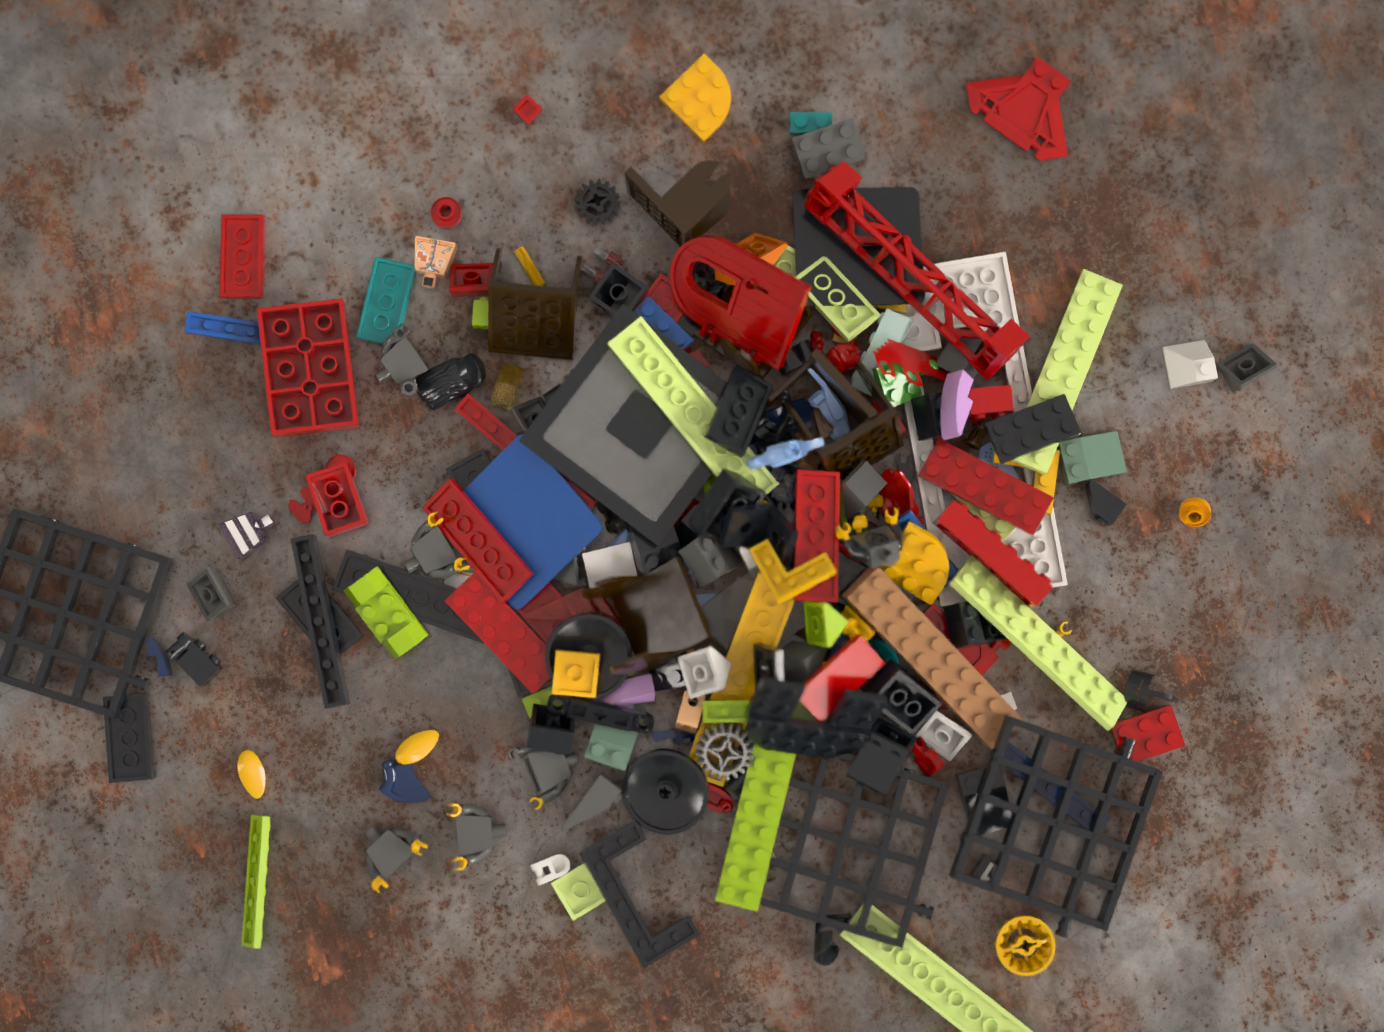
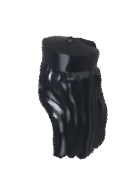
M473 353L444 361L430 368L417 378L418 396H420L423 402H426L431 410L440 408L454 399L464 398L473 388L479 387L485 380L486 371L484 364Z

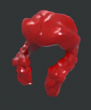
M829 323V326L831 327L832 331L835 332L837 336L842 337ZM816 330L810 333L813 350L818 349L842 375L856 367L855 362L860 361L861 349L858 347L855 338L850 340L849 344L835 345L825 355L823 352L824 341L822 333Z

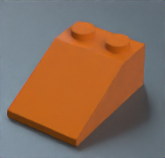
M753 233L736 243L738 246L772 265L775 264L787 247V242L757 233ZM714 269L715 280L735 286L736 281Z

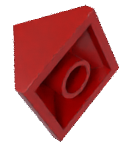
M493 263L451 264L449 292L452 297L488 296Z

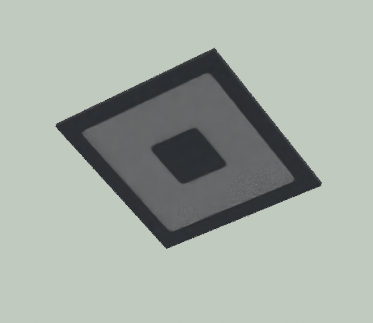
M623 304L526 430L519 442L658 546L711 476L712 471L607 345L640 317ZM646 322L715 407H717L727 383Z

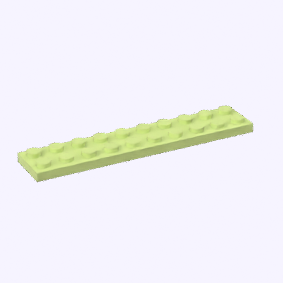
M1086 269L1082 270L1027 407L1065 394L1071 410H1073L1123 286L1122 284ZM1059 443L1011 461L1046 475Z
M639 317L607 344L716 477H718L723 468L739 473L766 492V495L779 485L765 466L759 469L748 468L747 459L756 456L749 447L745 455L740 458L704 438L716 410L715 405L642 317Z
M973 555L968 557L949 584L1107 731L1113 728L1127 704L1124 696Z
M863 904L848 924L858 925ZM872 905L865 929L896 938L899 925ZM844 930L841 931L840 936L962 1032H1033L908 932L903 948H899Z

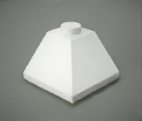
M1205 340L1162 347L1170 389L1212 382L1218 378L1214 356Z

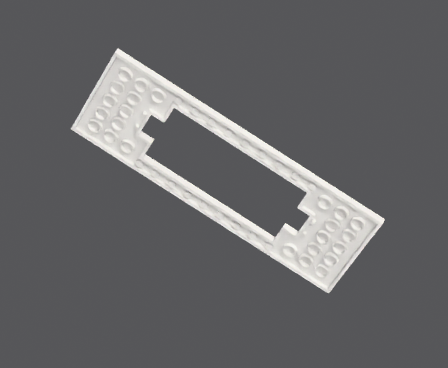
M1006 252L935 264L1000 327L1004 326L1011 318L1019 325ZM930 279L935 285L939 282L938 280ZM925 292V299L921 303L923 306H925L933 293ZM938 300L928 310L944 324V305ZM963 304L964 312L968 316L977 317ZM907 305L905 314H899L913 320V323L903 344L923 352L941 349L939 332L911 305ZM953 315L955 329L968 328ZM980 326L984 331L988 329L987 327ZM1023 345L1004 365L1007 385H1011L1013 413L1026 408L1032 394ZM922 384V386H920L921 393H922L921 396L924 395L923 384ZM911 400L903 404L925 526L928 532L933 534L938 540H941L946 535L933 522L945 509L942 489L918 477L934 447L933 440H918ZM1023 468L1025 483L1033 486L1034 470ZM1054 508L1052 509V514H1045L1034 536L1017 528L1003 541L1006 546L1008 544L1012 545L1018 551L1017 555L1022 560L1025 558L1035 566L1033 569L1039 575L1041 573L1045 574L1051 580L1049 584L1053 588L1068 585ZM960 547L948 555L958 569L970 557ZM951 585L943 588L938 596L940 607L967 601Z

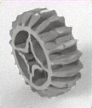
M720 723L721 728H717L715 724H712L713 731L706 728L704 731L707 736L700 735L699 739L702 742L696 743V748L700 749L695 752L696 756L701 757L697 762L699 765L704 764L702 770L703 772L709 770L710 777L717 773L718 780L721 779L722 775H725V779L728 781L730 778L729 774H733V777L737 778V771L744 774L745 769L743 766H751L748 760L754 758V755L749 753L754 751V746L749 745L752 743V740L749 737L746 738L748 735L746 730L740 733V725L733 729V723H729L728 727H725L724 723ZM724 736L721 742L710 744L715 738ZM731 737L741 743L743 751L731 745ZM727 743L728 751H726L724 757L722 758L721 751H723L724 748H726ZM707 751L712 752L713 755L719 758L718 765L709 759ZM739 758L734 764L726 766L729 760Z

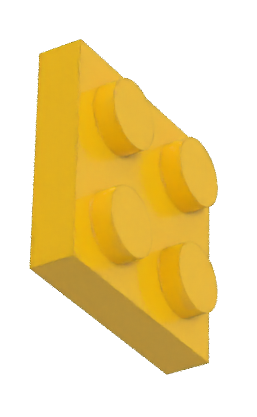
M556 650L552 694L596 698L600 653Z

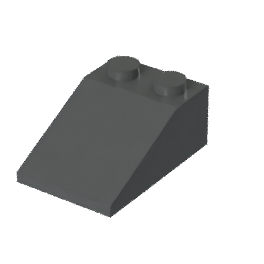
M701 536L678 551L701 588L742 563L733 546L722 548L717 540Z
M601 774L561 829L566 831L603 812L611 804L615 807L623 796L620 793L623 788L604 774Z

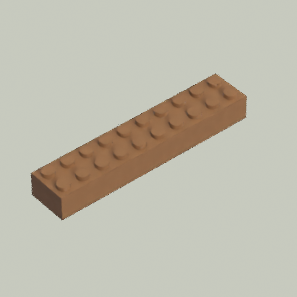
M869 567L841 595L984 746L991 750L994 748L1005 715L1023 720L879 567Z

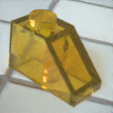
M503 364L491 399L493 405L507 409L515 406L525 369Z

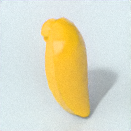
M426 730L408 737L396 751L395 758L397 762L405 765L424 758L436 745L439 738L438 732L436 730Z
M245 750L238 758L239 778L252 797L259 799L264 793L265 788L264 768L260 759L253 751Z

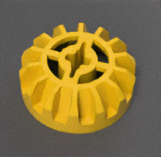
M1016 915L1004 921L1002 927L997 930L994 947L996 948L998 959L1009 971L1017 975L1031 976L1042 972L1051 963L1055 954V939L1050 928L1038 918L1031 915ZM1021 928L1031 930L1035 937L1022 934ZM1015 930H1018V935L1014 938L1013 942L1008 943L1010 935ZM1022 940L1029 943L1026 945V949L1020 947L1023 944ZM1011 952H1018L1024 955V959L1015 957Z

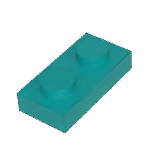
M790 112V135H803L832 125V112Z

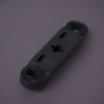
M551 694L547 702L548 710L551 713L567 716L566 718L625 731H636L643 734L652 731L654 726L653 716L646 711L568 695ZM559 700L564 704V706L556 707L553 704V701ZM599 710L603 711L602 716H598ZM644 718L649 724L642 726L638 724V720H643Z

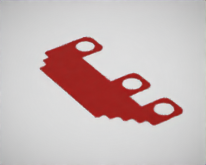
M888 339V343L884 342L885 346L881 345V349L877 348L878 352L873 351L878 368L884 374L896 376L891 363L893 362L902 366L906 379L912 384L922 386L918 372L943 380L945 383L947 373L940 368L938 370L934 369L929 363L930 359L937 360L938 357L890 339ZM880 362H886L890 366L891 372L885 371L881 367ZM908 371L913 372L917 376V382L909 378Z

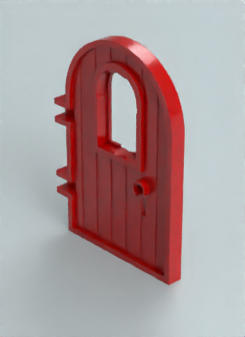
M716 235L698 236L683 244L674 255L670 267V284L673 295L683 312L702 326L699 334L701 337L708 334L711 336L709 341L712 343L720 337L729 340L732 344L743 349L755 361L756 365L763 361L777 370L784 366L812 286L728 239ZM700 261L708 264L736 281L729 304L700 288L695 283L692 270L696 262Z

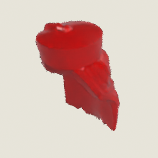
M898 469L884 470L883 474H879L887 483L879 492V495L883 497L881 514L884 520L886 510L890 516H894V508H896L899 512L898 517L911 510L924 526V518L919 513V506L915 501L912 486L904 473Z

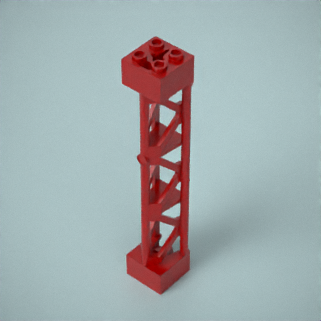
M845 161L838 166L834 164L825 176L821 174L814 181L815 187L806 194L808 199L803 206L842 239L967 358L968 363L988 381L1015 355L1030 335L1012 318L1004 326L1000 327L915 247L908 235H903L855 190L862 177ZM841 207L846 211L847 229L845 231L829 217ZM863 209L879 224L866 220ZM854 221L873 237L857 236L855 234ZM880 232L888 233L890 235L886 238ZM861 245L883 246V248L874 259ZM890 253L894 256L895 277L879 264ZM913 256H914L927 270H923V269L917 268V267L914 265ZM903 267L921 283L905 282ZM930 279L938 280L939 282L935 285ZM910 292L933 293V295L923 306ZM938 300L944 305V324L928 310ZM963 304L977 317L968 316L964 312ZM953 315L971 330L955 329ZM980 326L987 327L988 329L984 331ZM959 339H981L985 342V347L975 355Z

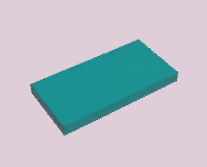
M375 256L356 339L383 345L386 338L400 323L404 325L416 275L415 265Z

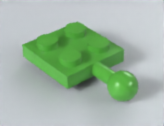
M930 359V365L938 370L937 362ZM891 362L896 374L895 377L882 373L878 366L872 368L875 381L893 407L922 395L920 386L912 384L906 379L901 365ZM887 363L881 365L885 371L891 372V368ZM907 372L912 381H918L917 376L913 372ZM918 372L920 377L923 375L929 376L927 374Z

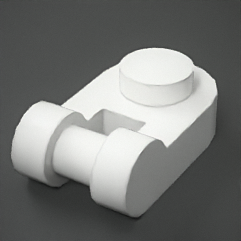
M556 854L530 865L532 872L535 871L537 876L536 882L539 886L565 875L569 871L571 863L566 855ZM548 865L551 873L545 875L543 867Z

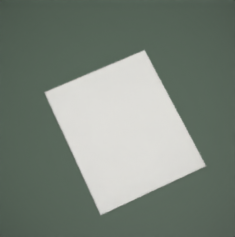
M630 542L582 554L590 588L596 587L595 582L610 577L637 576Z

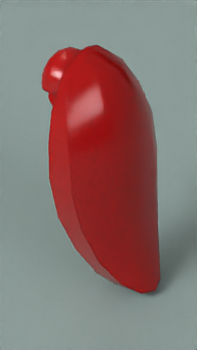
M708 782L709 800L707 808L718 813L732 811L734 802L730 794L721 786Z

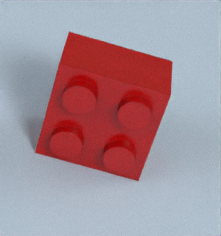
M1011 385L971 388L968 397L973 403L967 420L971 419V423L983 422L984 419L991 417L992 420H995L1014 411Z

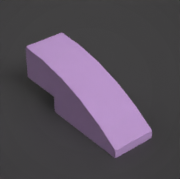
M963 369L947 374L943 386L940 417L942 438L944 440L961 436L973 403L968 394L974 379Z
M649 674L626 679L613 693L594 700L633 708V704L655 701L652 676Z

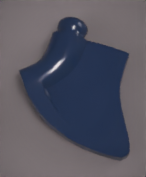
M391 759L382 762L384 782L379 788L382 793L393 800L406 803L422 802L430 799V793L415 775L413 763L394 766V762Z

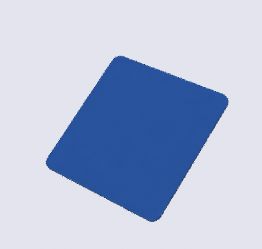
M523 434L518 435L464 489L469 498L534 572V575L507 601L515 610L522 609L602 530V524L562 475L519 442Z

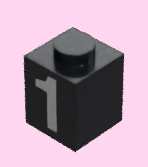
M983 853L969 875L989 881L995 861Z

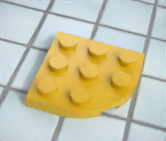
M703 54L660 96V100L699 139L705 142L725 121L730 109L731 91L724 73Z
M909 521L902 531L904 543L902 551L899 552V560L892 566L885 564L879 566V568L894 584L932 605L947 582L949 575L948 557L944 546L933 534Z

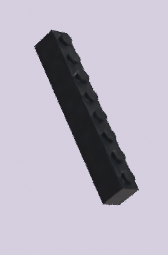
M309 534L291 538L324 708L330 709L350 704L317 536Z

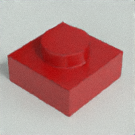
M526 94L513 108V112L529 125L542 112V107Z

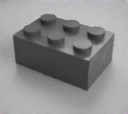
M853 118L789 139L802 179L825 173L834 164L838 166L843 161L851 164L865 159Z

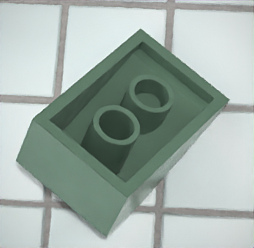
M1117 431L1059 442L1057 450H1060L1059 465L1064 486L1127 472Z
M633 704L632 709L646 711V708ZM638 720V724L641 725L643 720ZM595 724L584 757L625 771L638 732Z

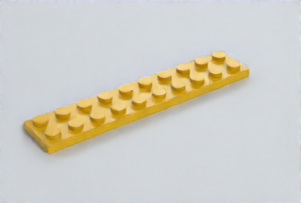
M759 571L725 657L732 663L724 689L712 692L709 701L751 699L755 692L753 644L764 643L777 648L794 604L793 597L778 604L762 573ZM702 718L688 756L696 762L701 758L697 757L695 753L697 750H700L696 748V743L702 742L699 736H707L704 731L706 728L713 731L712 724H715L717 728H721L720 723H703ZM746 722L733 723V729H735L737 725H740V733L742 731H745ZM724 736L715 738L710 744L721 742ZM731 737V745L738 748L740 742ZM727 743L726 748H724V750L721 751L722 758L724 757L726 751H728ZM707 751L709 759L718 765L719 758L713 755L712 752ZM734 759L729 760L726 766L732 765ZM709 770L704 772L708 782L724 786L725 775H722L721 779L718 780L717 773L710 777Z

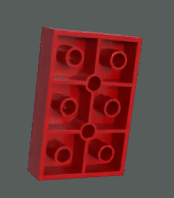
M343 298L257 308L271 435L274 438L360 428L346 307Z

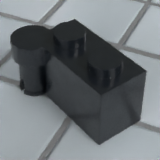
M182 632L177 637V641L165 650L167 655L170 654L169 657L174 661L178 659L176 661L177 664L199 687H205L223 670L219 665L221 663L219 658L213 653L210 655L205 650L207 646L199 638H191L185 632Z

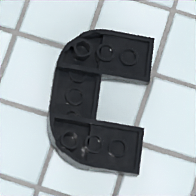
M762 678L745 709L747 734L756 745L767 751L772 750L831 759L864 747L865 743L872 737V726L888 703L886 695L845 690L825 723L790 718L805 692V685L803 683Z

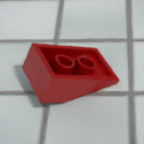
M347 462L305 475L326 537L330 538L370 524Z

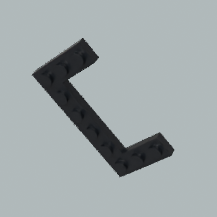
M635 820L580 852L579 855L641 966L646 968L700 934L690 916L687 915L653 937L650 935L610 863L612 859L646 840Z

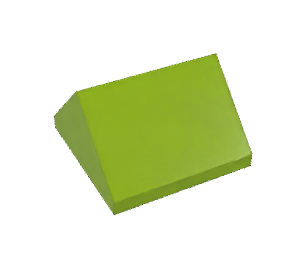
M803 602L807 643L809 645L831 647L848 621L828 603Z

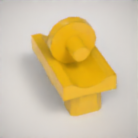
M850 605L844 607L840 615L848 623L842 632L851 639L859 633L866 642L870 641L875 634V630Z

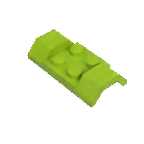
M378 566L343 590L356 607L355 610L394 659L409 651L429 635Z

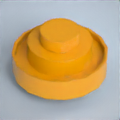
M1199 497L1187 498L1179 507L1180 520L1190 527L1205 525L1211 518L1210 504Z

